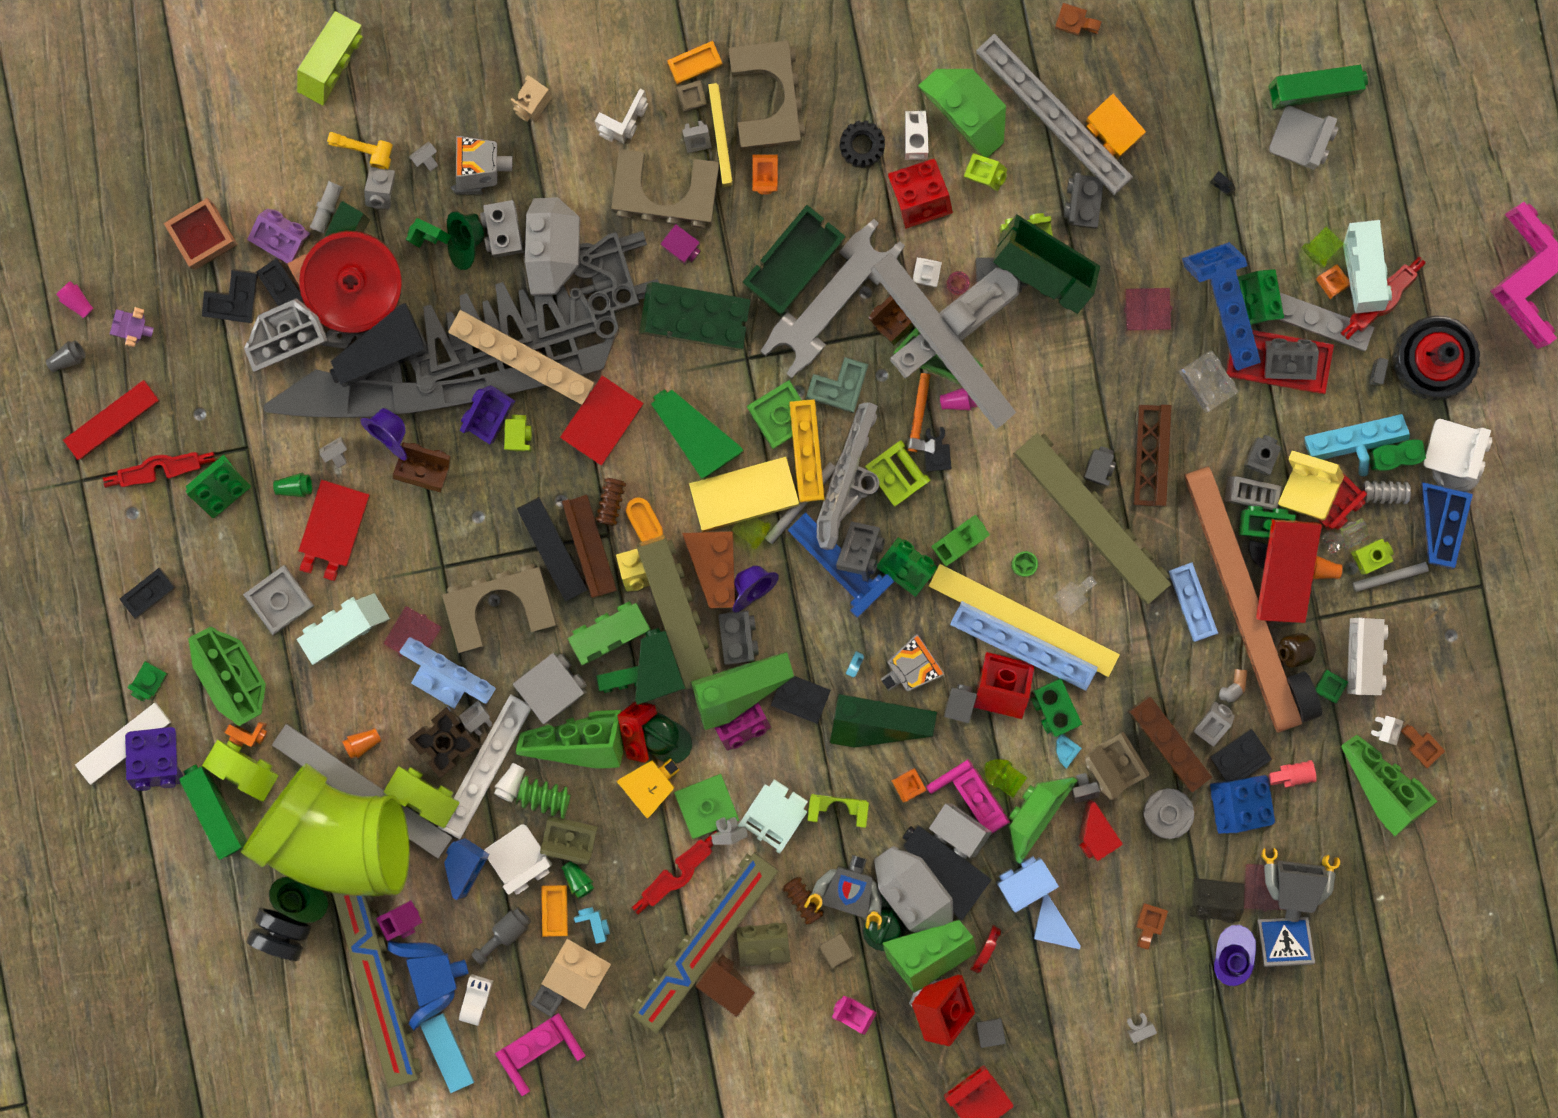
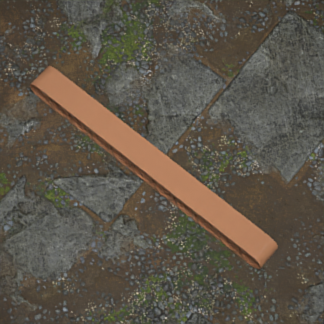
M1207 466L1184 474L1188 491L1274 728L1277 733L1302 725L1299 711L1265 620H1258L1256 618L1259 601L1212 471Z

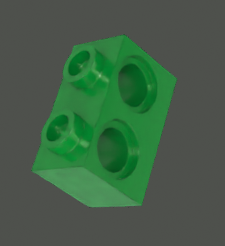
M1061 678L1032 690L1034 696L1030 699L1036 712L1041 710L1044 719L1041 720L1046 734L1051 733L1053 737H1057L1082 725ZM1047 690H1052L1056 694L1055 702L1050 705L1043 701V694ZM1058 713H1063L1066 716L1067 721L1063 727H1056L1054 725L1053 719Z

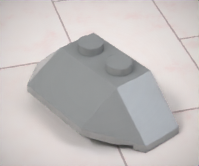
M558 197L535 198L526 214L525 266L530 294L532 296L556 295L560 291V287L579 267L580 217Z
M294 299L258 315L244 350L253 372L324 344L327 338L318 316L298 299Z
M892 846L874 859L878 889L910 931L917 933L953 922V899L922 858Z

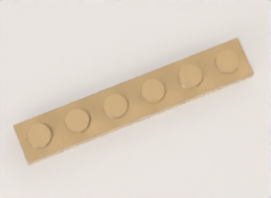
M462 310L459 311L448 333L581 405L594 384L588 378Z

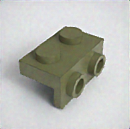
M548 816L540 853L550 858L570 860L575 864H589L598 827Z
M787 923L747 925L737 928L740 967L791 962Z

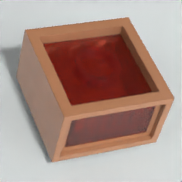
M208 198L164 223L188 266L193 270L200 268L238 245L214 203Z

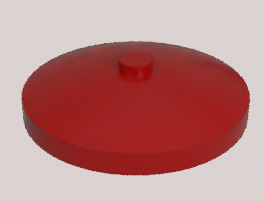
M341 231L324 237L310 249L300 270L299 287L305 306L318 316L320 323L336 331L357 333L371 329L395 309L401 293L402 276L394 254L382 241L372 235L359 231Z

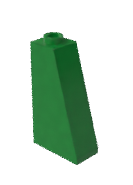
M1361 64L1277 76L1268 85L1273 110L1360 94L1368 85V76L1366 71H1362Z
M664 389L653 397L655 401L651 405L702 480L744 452L740 445L673 390L667 392Z
M197 764L184 770L185 776L180 778L179 781L218 859H224L241 850L247 842V838L209 771L203 766L198 768Z

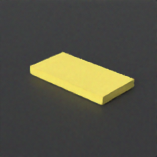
M786 457L689 483L702 532L800 506Z

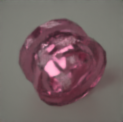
M954 272L947 279V288L952 294L961 295L969 288L970 280L964 272ZM958 276L959 280L964 279L963 289L959 290L958 287H952L951 282H954V277Z

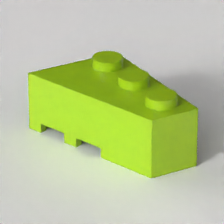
M336 11L333 13L297 69L298 93L324 106L343 69L347 67L354 49L357 50L362 43L361 24Z

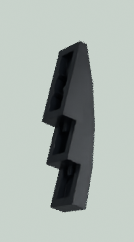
M540 497L518 507L517 510L564 601L566 602L587 591V587Z

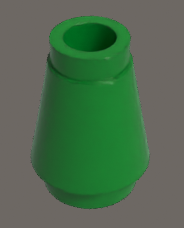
M295 474L274 480L273 490L275 495L306 497V495L312 494V479L309 474Z
M570 861L561 867L571 894L575 895L577 899L588 895L595 889L592 885L593 880L578 864Z

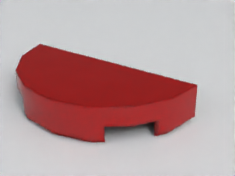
M992 926L970 968L971 971L977 974L981 973L984 964H987L997 945L996 941L1001 935L1000 928Z

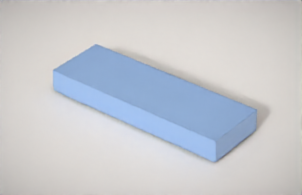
M1191 562L1169 570L1168 574L1193 642L1218 634L1193 563Z

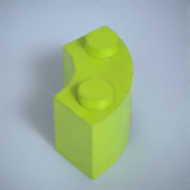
M217 739L202 766L222 780L227 779L237 785V789L264 802L279 776L271 770L273 765L260 758L258 761L252 759L240 751L242 749L241 746L230 740L224 743Z
M398 766L383 792L386 795H394L404 807L407 805L420 813L421 817L445 829L460 803L452 797L454 792L442 785L439 788L422 779L423 774L412 767L406 770Z

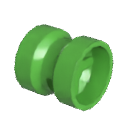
M1020 552L1013 557L1011 567L1018 576L1027 577L1034 574L1037 570L1038 560L1031 552Z

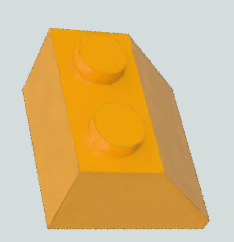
M1114 94L1108 97L1085 121L1088 124L1086 129L1095 138L1098 136L1104 143L1103 146L1117 159L1139 142L1146 133Z

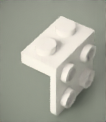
M640 88L623 123L599 112L595 124L602 138L611 142L613 139L625 143L627 138L631 139L637 128L635 125L638 116L642 117L648 107L645 90Z
M1443 419L1436 420L1423 465L1426 468L1466 480L1477 479L1478 476L1482 475L1485 468V462L1482 461L1484 453L1489 451L1492 444V437H1489L1491 430L1485 428L1473 429Z
M524 824L518 826L484 850L490 854L488 860L505 884L503 888L508 895L513 891L516 895L529 887L526 882L534 877L537 881L550 873L547 868L552 865L550 859L540 853L541 846L529 828Z

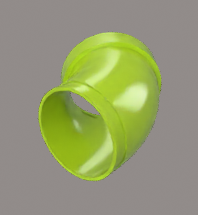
M305 763L286 785L241 850L242 854L261 867L267 864L281 874L305 885L337 894L353 896L398 895L404 888L407 879L410 856L407 821L403 807L397 797L394 795H385L383 797L360 796L340 791L327 784V777L308 763Z

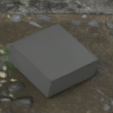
M1378 358L1374 361L1369 381L1371 385H1383L1388 359Z
M542 985L532 1000L531 1005L552 1018L564 997Z
M1001 1018L976 1022L981 1048L1006 1044Z

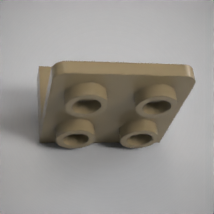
M1124 731L1099 744L1085 757L1087 769L1091 774L1095 775L1101 792L1110 800H1114L1126 788L1150 775Z

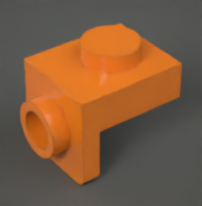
M753 154L752 191H757L759 194L764 195L778 191V155Z
M259 722L254 732L251 733L232 723L228 725L225 734L230 736L229 740L239 746L246 744L254 747L257 743L261 744L265 739L268 731L264 729L267 724Z

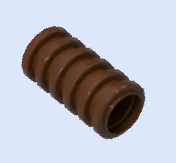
M605 478L604 482L606 485L602 487L604 494L600 496L602 502L599 501L601 507L597 509L599 515L595 517V520L598 523L614 526L617 525L615 520L616 517H619L617 511L621 510L619 503L623 501L621 494L625 493L623 487H626V483L618 479Z
M796 877L785 884L782 890L788 893L787 898L792 899L791 904L796 905L795 910L797 912L800 911V917L805 919V925H810L822 917L824 911L819 909L815 913L817 907L812 902L805 908V903L810 897L811 891L806 890L807 885L805 883L802 884L801 877Z

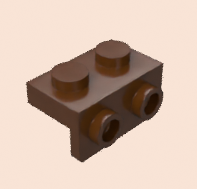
M891 295L881 305L876 306L868 317L874 328L892 345H895L915 326Z
M403 442L401 447L404 449L407 459H398L393 472V479L441 493L450 469L451 456L440 450L433 451L423 448L416 443Z

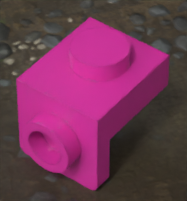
M843 996L835 1004L832 1018L865 1035L877 1012L851 997Z

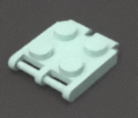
M774 779L770 786L766 784L763 786L738 827H746L747 830L758 836L757 839L759 841L764 840L776 848V852L780 854L806 815L807 811L804 810V807L808 801L795 792L791 794L789 799L786 798L785 795L789 788ZM749 821L750 823H752L753 825H755L756 827H758V828L761 829L762 831L759 832L758 830H756L755 828H753L752 826H750V825L747 824L746 822ZM767 833L771 837L781 842L780 845L775 841L771 840L770 838H768L767 836H765V834Z

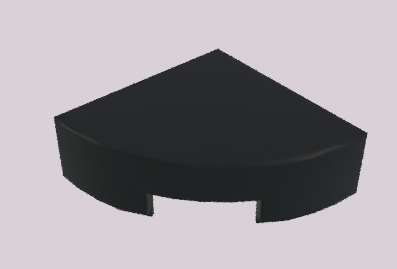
M1219 171L1210 181L1213 186L1227 196H1231L1236 189L1234 184Z
M1249 540V554L1253 562L1261 569H1264L1268 544Z

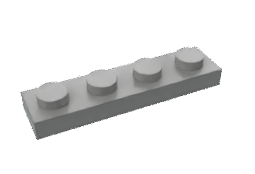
M1280 293L1284 318L1279 319V321L1363 352L1366 351L1374 327L1369 325L1363 332L1357 330L1347 340L1342 336L1341 332L1350 324V318Z

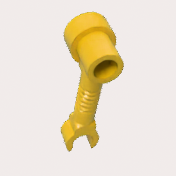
M329 133L328 145L371 154L369 165L389 170L391 163L389 157L393 144L379 140L376 146L353 140L337 133Z

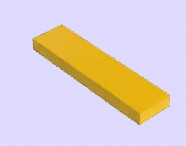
M815 399L789 402L799 502L825 500Z

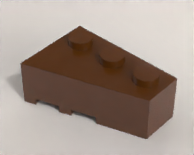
M723 954L721 957L715 955L697 979L696 987L734 1016L738 1017L755 992L734 968L735 963Z

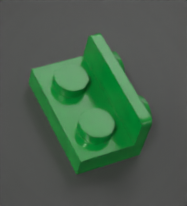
M1275 269L1260 270L1237 276L1250 325L1284 318Z
M899 537L877 564V568L887 574L914 597L918 595L938 568L930 557L920 554L909 541L902 540Z

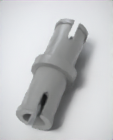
M330 181L327 182L328 184L321 201H318L316 204L318 209L309 227L324 234L332 213L336 212L334 207L343 189L342 186Z

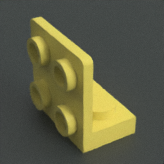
M1292 451L1288 460L1293 470L1278 504L1282 508L1325 520L1344 478L1342 470L1338 464Z

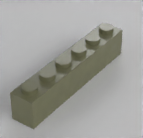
M664 534L636 545L687 690L692 688L691 681L713 675L718 670L713 657L708 658L705 649L710 647L705 634L700 635L697 626L701 625L697 610H691L689 602L693 601L690 589L689 587H683L681 579L685 575L680 563L675 564L672 556L677 554L672 539L667 541Z

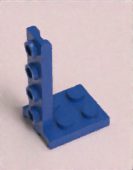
M1228 242L1182 258L1186 270L1199 283L1210 279L1235 369L1238 371L1261 363L1236 274L1237 269L1247 266L1245 256Z
M804 513L788 529L795 539L854 597L850 602L853 607L849 611L856 618L894 582L887 574L884 577L879 574L874 580L869 578V581L866 582L863 581L860 574L838 570L836 564L841 548L837 544L832 550L820 548L817 540V524L807 513Z

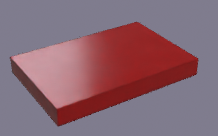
M602 375L560 438L602 466L644 403Z

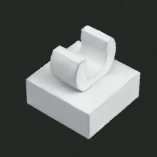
M917 257L913 281L916 284L937 288L942 262Z
M1386 716L1385 719L1376 717L1375 721L1382 723L1383 727L1381 731L1372 730L1371 733L1374 736L1380 737L1379 740L1397 745L1403 721Z

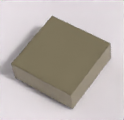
M700 80L676 87L683 113L707 106Z
M841 933L819 945L831 968L854 956Z

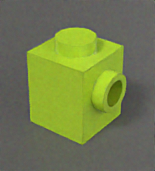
M1383 538L1351 552L1361 575L1368 574L1393 562L1391 557L1394 555L1393 550L1387 541L1384 542Z

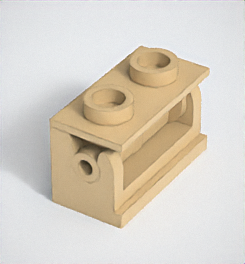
M527 75L525 78L526 82L518 93V100L516 101L511 98V102L517 116L526 122L529 119L536 122L552 99L548 88Z

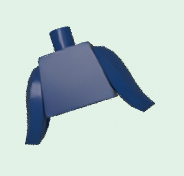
M388 940V951L397 956L407 958L406 962L420 1007L412 1015L408 1023L412 1030L415 1031L423 1022L443 1011L451 1004L457 989L455 978L469 974L466 960L451 963L448 953H444L439 946L432 943H398Z

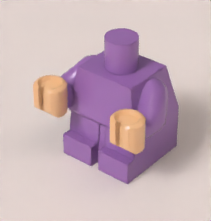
M135 307L132 314L116 309L109 335L126 339L125 345L135 347L136 343L141 339V335L152 337L154 328L144 325V309Z

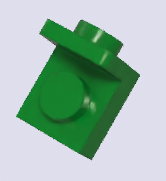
M416 218L415 222L409 227L406 241L418 248L421 247L424 239L433 244L440 241L447 245L451 235L438 227Z
M145 661L133 683H129L127 688L133 691L131 695L144 702L146 699L154 700L168 673Z

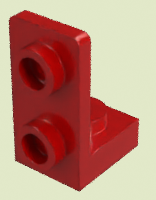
M635 701L617 715L626 758L629 760L643 763L649 760L642 725L646 724L648 720L657 714L654 704L642 703L637 705Z

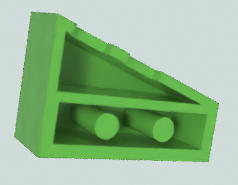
M630 601L617 607L618 612L609 616L606 613L595 619L596 624L588 628L586 625H583L572 631L574 635L567 639L581 665H586L651 630L638 603L632 605Z

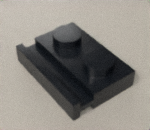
M794 676L777 688L771 706L818 724L831 690Z
M1249 729L1209 756L1226 782L1244 779L1272 760V757L1268 754L1253 729Z

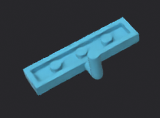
M1403 414L1305 436L1304 443L1309 456L1321 460L1357 452L1359 457L1358 474L1360 476H1367L1369 471L1367 449L1409 440L1410 433Z

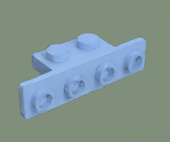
M411 637L408 638L400 650V654L421 665L411 684L454 709L464 692L487 704L496 689L486 680L480 679L468 672L464 667L458 666L442 654L436 653Z

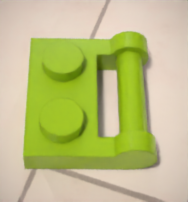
M902 440L865 466L868 471L876 474L879 479V487L894 507L931 481L927 474L923 475L904 449L905 444ZM894 454L899 457L916 482L911 486L890 457Z

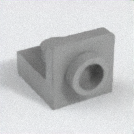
M1215 701L1193 732L1214 747L1232 726L1235 716L1226 705H1220Z

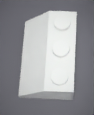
M1350 618L1347 694L1382 695V690L1386 689V675H1383V665L1387 663V650H1383L1384 640L1388 638V625H1384L1385 619Z

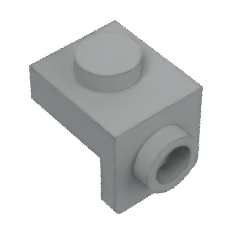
M370 167L364 190L366 206L376 209H390L395 170Z

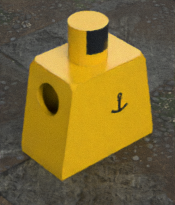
M671 758L661 767L654 760H651L620 778L617 783L644 816L649 818L675 788L669 779L680 769Z

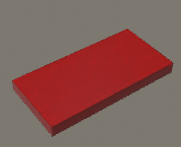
M1252 330L1261 363L1238 371L1235 369L1231 354L1229 353L1225 377L1326 394L1334 344L1312 341L1316 343L1319 351L1316 380L1271 379L1264 376L1266 361L1265 341L1280 338L1287 340V342H1297L1301 338Z
M1272 519L1256 614L1258 620L1306 622L1321 524Z

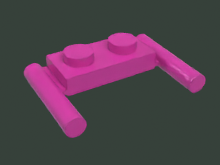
M969 759L926 786L928 791L933 794L953 781L979 823L992 831V833L1010 823L1007 816L1003 813L1004 810L977 769H974Z
M559 1013L495 1053L521 1096H524L530 1090L517 1069L564 1040L577 1061L586 1056Z

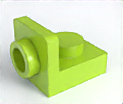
M973 153L964 177L989 186L992 190L999 191L1000 186L1006 181L1007 168L999 161Z

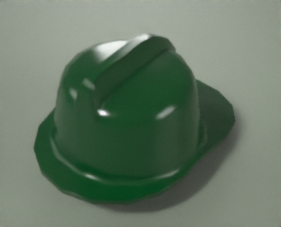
M453 211L447 217V231L451 235L448 241V253L455 267L460 270H468L474 262L475 248L483 241V227L479 222L477 214L463 215L458 211Z
M657 713L646 724L642 725L647 752L663 762H667L671 758L675 764L684 761L689 756L692 749V739L689 732L669 717Z
M289 877L277 879L270 887L269 901L273 908L284 917L302 923H314L326 914L328 908L327 898L317 888L305 885Z
M881 894V927L877 930L878 924L871 921L869 929H867L865 920L863 935L870 947L875 950L885 951L883 942L903 937L906 925Z

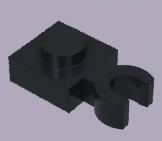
M940 427V436L937 438L931 436L930 428L926 430V438L928 440H935V453L932 454L924 451L926 472L952 469L949 444L942 445V440L945 437V429L943 427Z

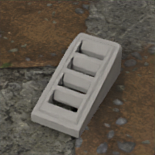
M1237 476L1229 477L1224 501L1245 506H1259L1267 510L1278 509L1281 486ZM1247 486H1250L1248 499H1245ZM1257 488H1260L1259 499L1255 501ZM1267 489L1271 490L1269 503H1265Z

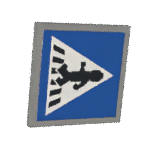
M1300 917L1298 922H1291L1286 918L1260 919L1257 921L1264 967L1315 964L1308 917Z

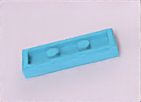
M444 1013L423 1022L420 1025L450 1093L474 1083L475 1081Z

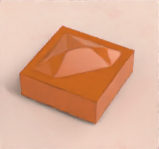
M1338 264L1316 278V281L1330 299L1350 287L1349 279Z
M915 768L891 780L903 803L926 791Z

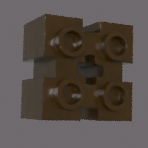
M450 706L431 719L435 724L432 728L429 729L427 726H423L407 739L420 755L426 752L431 757L427 764L439 778L444 777L458 765L454 759L459 755L465 759L481 746L472 733L468 730L462 732L458 727L462 721ZM441 736L444 738L449 737L451 741L449 742V748L446 746L440 747L439 743L442 742L440 740Z

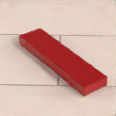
M143 380L63 439V441L76 459L80 461L160 400L147 382Z

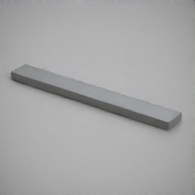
M995 34L976 50V53L1113 195L1117 194L1133 179V176Z
M889 253L871 268L872 272L995 429L1002 426L1016 411L895 256Z
M288 724L284 726L272 746L303 766L305 763H308L327 777L326 782L340 791L360 796L383 797L386 795L382 788ZM402 805L407 821L409 839L436 858H439L453 837L429 820L421 817L407 805L406 807Z

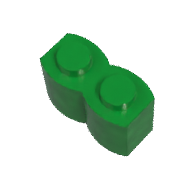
M1416 439L1407 440L1397 445L1380 446L1368 452L1371 470L1375 472L1391 470L1398 466L1407 467L1415 465L1426 459L1423 441Z

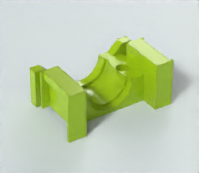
M811 794L808 821L817 822L819 811H827L831 803L839 801L847 805L849 814L857 817L856 827L866 828L869 806L867 800Z

